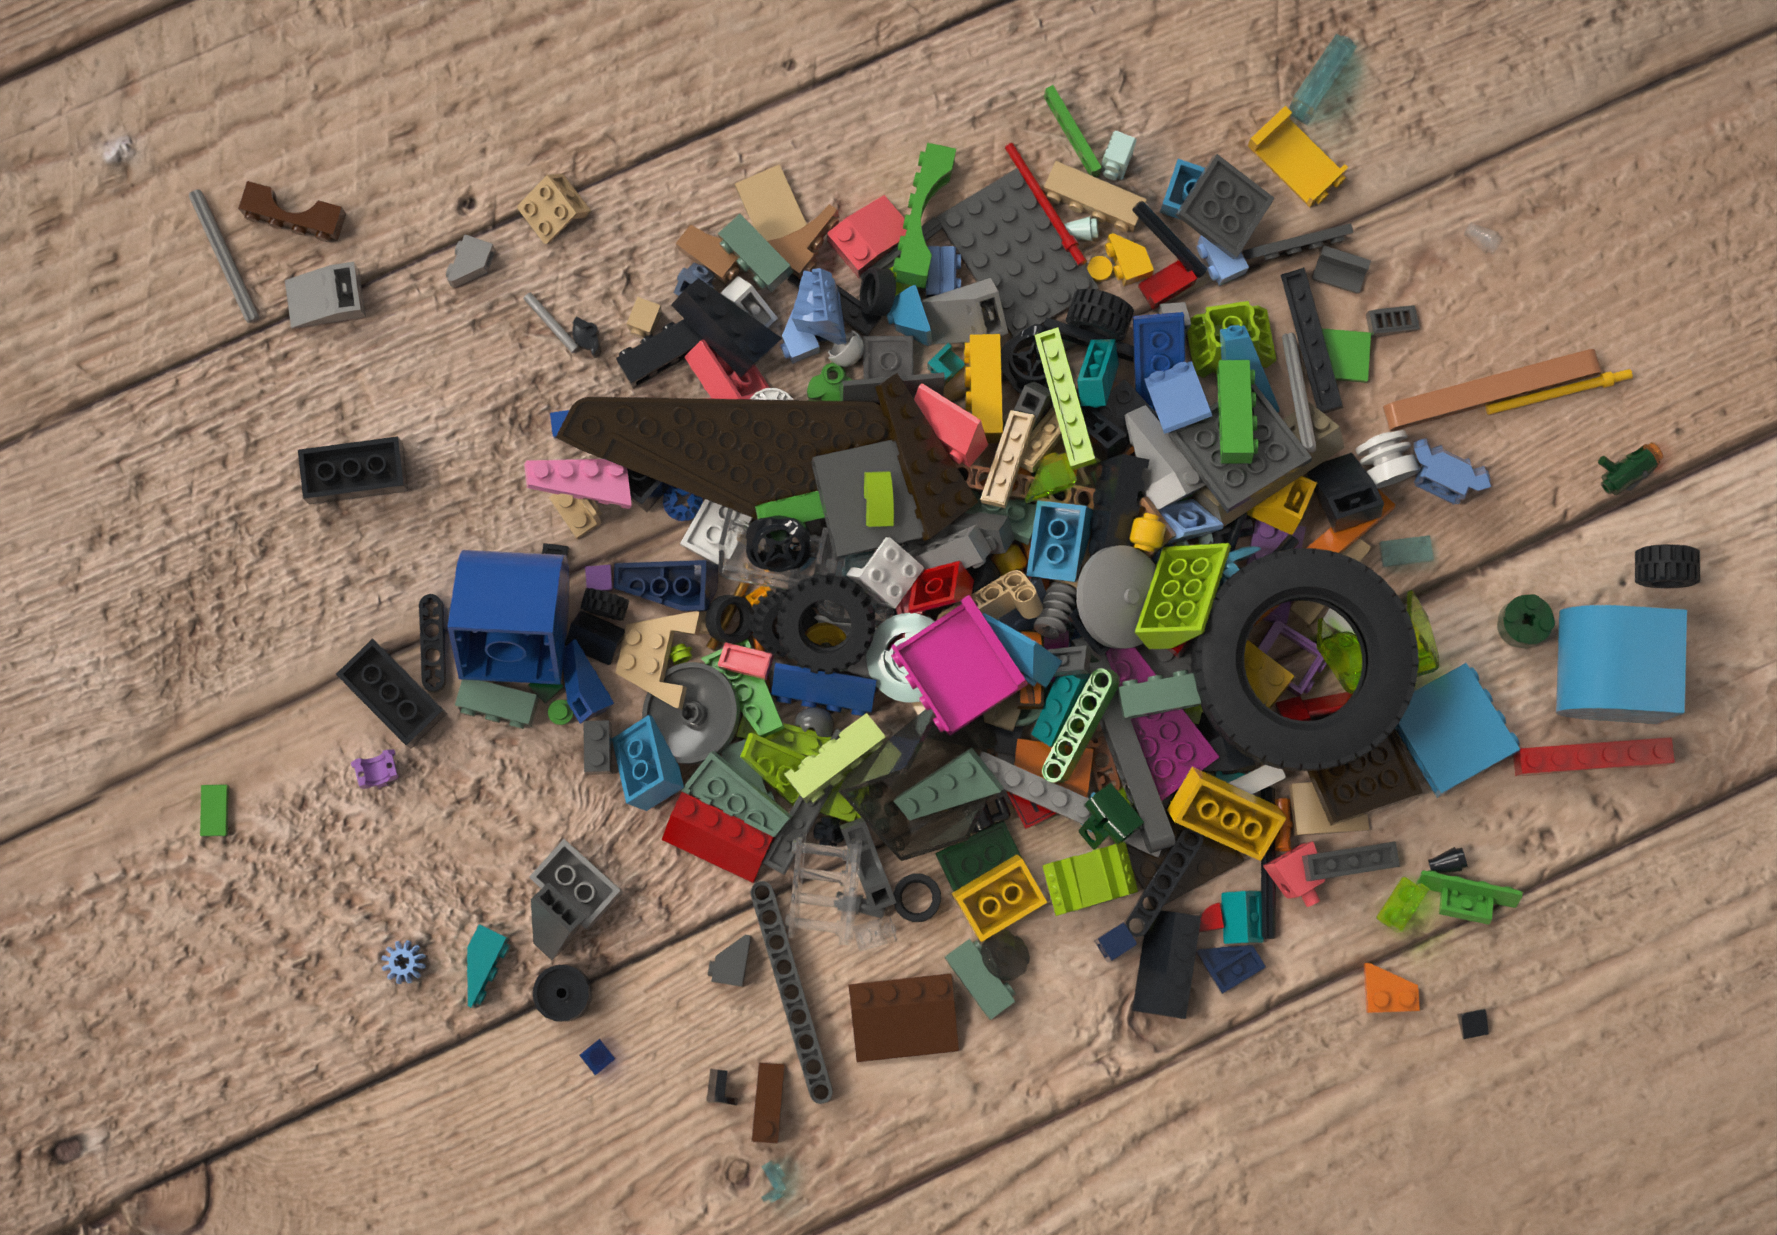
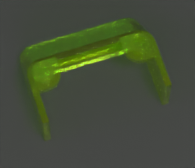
M1412 590L1407 591V611L1412 621L1418 644L1419 664L1417 677L1433 673L1439 668V653L1429 616ZM1320 618L1318 619L1316 648L1344 690L1353 694L1358 685L1362 669V654L1358 639L1354 633L1347 631L1333 634L1324 619Z

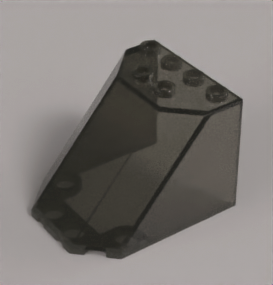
M925 709L851 770L843 781L839 793L900 861L969 840L989 796L910 821L894 800L898 795L970 748H973L978 756L983 751L996 757L994 746L998 744L996 734L986 725L981 716L952 735H949L946 730L940 732L933 719L937 716L933 710L927 711Z

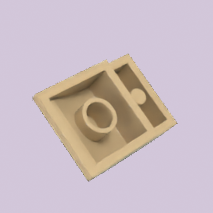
M1312 782L1289 785L1294 836L1369 831L1368 813L1331 826Z

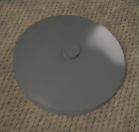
M689 662L678 664L666 670L663 683L687 687L682 710L677 709L647 692L643 704L642 719L648 715L654 718L677 763L691 765L703 763L710 752L714 750L717 754H720L734 738L740 720L738 694L728 677L709 665Z

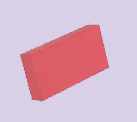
M725 642L717 666L720 669L767 680L774 656L771 653Z

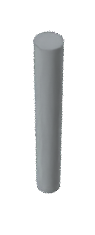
M531 292L525 295L523 299L571 353L576 352L579 346Z

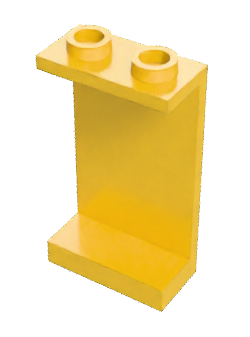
M1284 106L1251 137L1248 147L1306 205L1311 207L1315 202L1319 205L1329 195L1327 191L1332 186L1337 188L1346 179L1344 175L1348 167L1344 164L1339 168L1290 120L1292 111Z

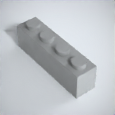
M976 524L910 551L908 554L924 567L923 570L956 561H961L965 568L971 566L977 568L986 562L985 558L991 552V548Z

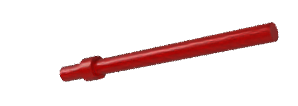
M1009 143L1005 146V150L1019 169L1025 182L1062 239V246L1066 252H1070L1079 267L1083 266L1087 260L1078 248L1079 243L1075 236L1070 235L1015 145Z

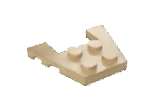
M694 611L626 624L615 673L669 705L682 710L687 687L663 682L674 633L699 636L703 613Z

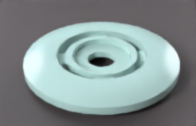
M902 613L888 618L876 628L873 641L866 654L867 668L871 678L877 680L876 686L888 697L901 702H920L919 697L922 696V693L918 687L914 690L905 678L909 673L904 666L901 668L897 666L891 656L895 652L892 647L889 650L888 645L899 634L905 633V638L894 643L896 647L934 623L935 620L918 613Z

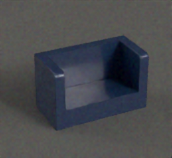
M1124 922L1094 940L1107 962L1116 959L1137 945Z

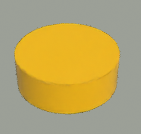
M1096 256L1088 263L1087 271L1095 282H1104L1112 273V264L1108 258Z

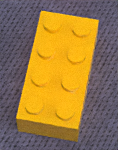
M1000 334L970 335L969 342H965L964 364L969 363V367H965L964 382L965 388L970 390L966 391L965 411L970 412V414L981 420L988 443H999L1003 434Z
M1195 767L1190 769L1167 808L1174 822L1259 861L1264 857L1286 820L1285 815L1277 805Z

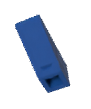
M576 639L571 641L565 647L563 673L567 703L581 724L583 721H588L603 714L614 702Z

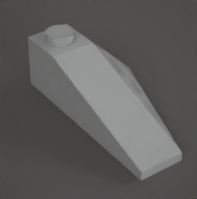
M1146 405L1124 415L1130 444L1134 446L1136 457L1150 459L1148 469L1143 468L1141 480L1145 481L1144 490L1141 492L1144 497L1148 496L1157 510L1176 503L1205 486L1198 473L1168 436L1169 433L1164 434L1159 420Z

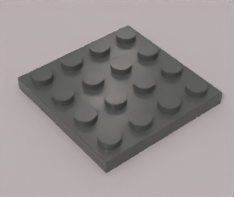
M1256 384L1251 385V392L1256 393V407L1252 408V415L1257 416V430L1253 431V439H1258V454H1253L1252 463L1221 464L1218 402L1209 407L1212 413L1211 417L1171 431L1168 435L1227 513L1307 465L1312 460L1311 455Z

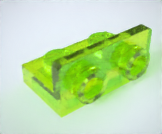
M1402 877L1377 914L1376 919L1394 932H1402L1430 888L1422 883L1415 884L1408 878Z

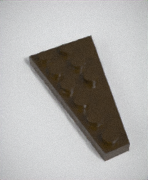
M896 373L877 385L875 389L884 417L889 419L892 429L890 436L892 442L896 441L899 451L897 458L908 493L913 495L917 507L914 510L917 519L921 520L924 529L922 536L923 540L926 541L977 504L978 501L900 376Z

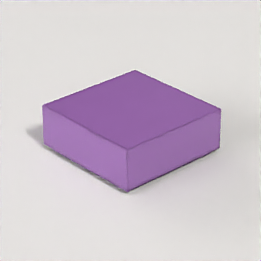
M611 565L585 567L587 588L613 591Z

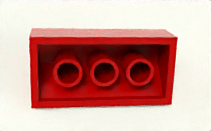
M681 792L661 840L754 883L762 867V861L775 837L746 824L745 821L735 816H730L714 806Z

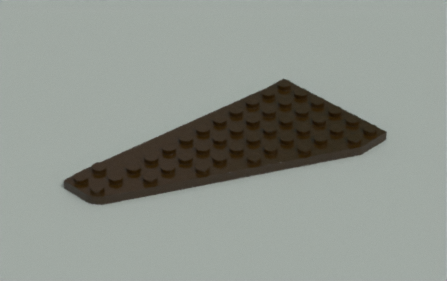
M589 396L579 399L571 406L556 438L579 450L758 519L755 509L757 505L818 491L811 464L813 457L892 440L890 436L892 429L889 419L884 417L881 405L873 401ZM825 517L803 522L809 529L810 541L833 552Z

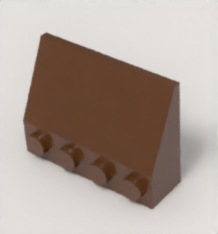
M951 973L848 984L857 1062L959 1051Z

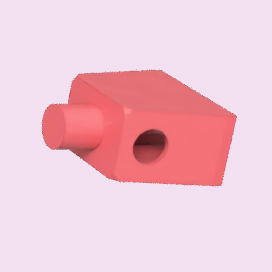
M1313 841L1301 843L1292 848L1291 851H1287L1263 865L1286 898L1290 899L1301 896L1306 907H1310L1320 901L1314 888L1325 882V879L1306 882L1302 856L1317 854Z

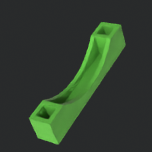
M927 143L926 151L920 152L918 166H922L921 172L915 173L913 187H917L915 194H910L908 208H912L910 215H905L903 229L907 231L905 236H900L898 250L902 251L901 257L895 258L893 272L897 273V283L916 285V287L921 288L926 287L932 254L922 234L921 218L930 199L950 182L956 148Z

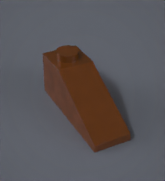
M759 1062L752 1142L779 1143L785 1064Z

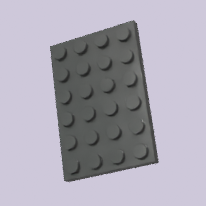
M1018 168L936 217L940 221L942 230L951 244L956 247L957 253L961 254L962 261L975 281L992 279L999 292L1007 330L1012 338L1031 325H1043L1046 317L1053 319L1069 309L1076 290H1099V287L1085 266L1079 267L1070 252H1066L1062 246V239Z

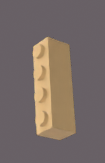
M1055 161L1043 189L1049 201L1067 204L1071 210L1077 213H1082V211L1088 213L1092 218H1097L1098 222L1104 223L1107 221L1114 224V227L1122 232L1134 231L1139 217L1132 209L1138 202L1144 201L1146 203L1147 200L1058 161Z

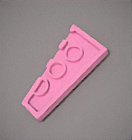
M606 459L528 460L524 464L526 485L529 489L558 495L560 493L573 495V498L597 500L601 504L609 505L611 503L621 505V508L630 509L632 506L627 468Z

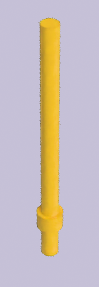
M1631 369L1615 373L1611 371L1601 373L1596 378L1486 405V412L1490 415L1601 386L1603 388L1611 387L1616 382L1632 379L1633 374Z

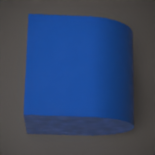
M480 550L461 551L456 567L448 620V632L459 679L561 684L570 590L569 564L566 555Z

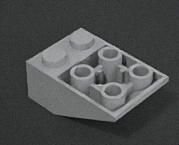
M354 262L329 265L285 280L292 329L366 317L360 272Z
M991 278L921 300L931 329L932 344L969 342L970 335L1000 334V336L1008 334L999 292Z

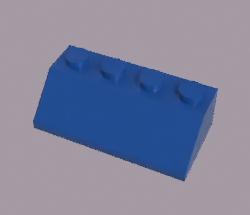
M775 663L771 695L777 697L776 702L791 704L792 700L802 701L801 706L816 707L817 704L827 706V711L841 713L842 708L852 710L851 715L856 716L872 713L877 680L839 673L825 675V672L818 671V674L810 672L811 669L809 668L802 669L798 666Z

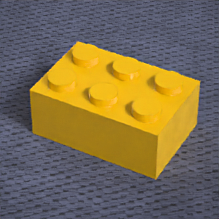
M1017 854L951 893L980 942L1047 903L1023 859Z

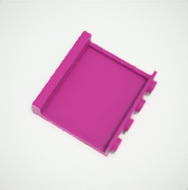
M970 595L961 600L962 604L899 646L896 647L895 644L891 646L895 652L891 655L899 668L904 666L909 673L905 676L913 690L918 687L922 693V696L919 697L921 703L927 711L932 709L937 716L933 719L940 732L946 730L949 735H952L1028 685Z

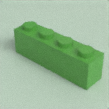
M1219 360L1217 385L1221 464L1252 463L1253 454H1258V439H1253V431L1257 430V416L1252 415V408L1256 407V393L1251 392V385L1255 384V370L1250 369V360Z

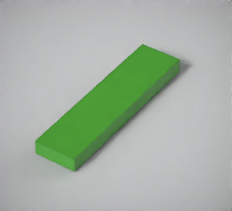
M1051 85L1045 89L1044 99L1089 175L1096 178L1100 175L1102 167L1054 85Z

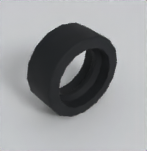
M871 267L865 272L860 286L861 309L865 314L886 316L890 312L895 300L896 279L890 269Z
M723 595L717 597L709 605L705 616L706 628L710 636L717 641L732 644L746 640L752 633L749 624L752 623L749 619V614H754L752 605L745 598L739 596ZM732 604L739 610L740 622L735 632L726 634L721 627L720 619L725 607Z
M922 873L903 877L897 883L893 892L896 900L894 906L897 913L903 919L910 922H924L931 919L941 904V891L938 884L931 877ZM913 883L926 885L932 894L930 907L921 913L908 911L902 902L904 889Z

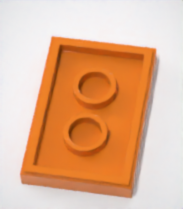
M1017 739L1014 765L1044 778L1042 768L1053 747L1039 741ZM1065 745V752L1070 755L1073 746ZM1086 748L1071 777L1067 781L1053 783L1087 798L1094 749ZM1058 764L1053 768V774L1056 778L1061 773V768Z

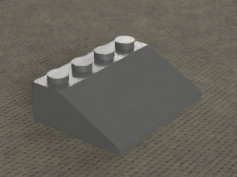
M944 372L900 376L913 399L921 384L926 385L941 396L944 394ZM889 377L842 381L839 386L840 401H873L881 405L875 387Z

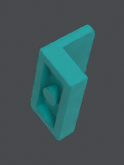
M1261 891L1222 893L1224 944L1264 943V938L1262 937Z

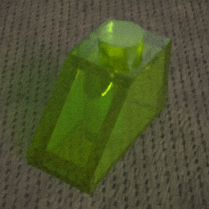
M1055 452L1043 457V461L1039 465L1025 496L1026 504L1074 486L1077 479L1070 467L1066 453L1058 455Z

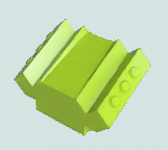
M1249 301L1211 306L1206 307L1204 314H1197L1190 318L1191 326L1187 335L1192 362L1196 374L1203 378L1212 372L1217 374L1219 360H1222L1220 330L1227 329L1232 325L1245 326L1262 367L1267 368L1277 361L1267 309L1259 305L1251 306Z
M1125 841L1119 845L1113 844L1085 854L1042 865L1056 916L1138 892Z

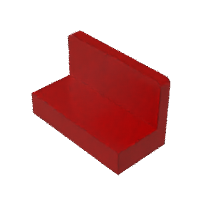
M1177 260L1139 283L1138 288L1154 310L1160 304L1166 303L1194 286L1197 277L1193 271L1187 272L1180 260Z

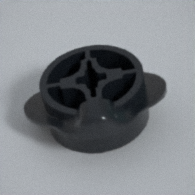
M1034 324L1022 330L1014 338L1007 341L1001 349V371L1020 395L1024 386L1031 382H1036L1049 389L1045 374L1035 377L1038 372L1044 371L1034 335L1048 331L1046 327L1040 324ZM1030 346H1031V348H1030L1028 351H1026V352H1021V351H1020L1021 349H1023V348H1025V347H1030ZM1035 353L1036 363L1033 369H1031V359H1033V354ZM1015 365L1026 370L1027 375L1022 374Z
M776 515L757 519L747 528L746 554L754 566L772 572H784L800 568L808 561L810 557V532L802 521ZM795 537L798 542L794 550H792L790 544ZM764 538L766 540V544L764 545V549L760 550L758 548V545L761 539Z

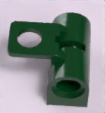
M1110 783L1084 804L1091 816L1079 829V834L1095 850L1108 836L1117 845L1121 844L1142 826L1144 821ZM1087 829L1093 832L1096 840H1093L1088 835Z

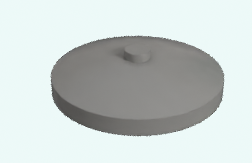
M1124 545L1111 546L1096 552L1084 565L1077 584V607L1083 625L1096 641L1110 648H1132L1143 643L1135 634V630L1156 566L1146 554L1134 547Z

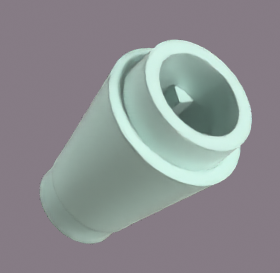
M1089 216L1064 224L1070 235H1074L1077 240L1092 241L1093 238H1098L1097 218L1091 219Z

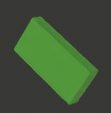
M201 785L200 836H228L229 785Z

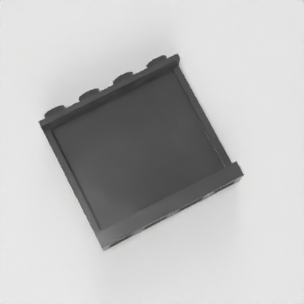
M892 440L813 457L811 464L835 560L844 559L848 555L878 549L886 537H890L897 544L918 539L923 541L922 532H924L921 520L917 519L914 510L917 507L913 495L908 493L897 458L899 451L896 441L892 442ZM890 471L893 487L894 526L868 527L866 525L867 499L864 498V472Z

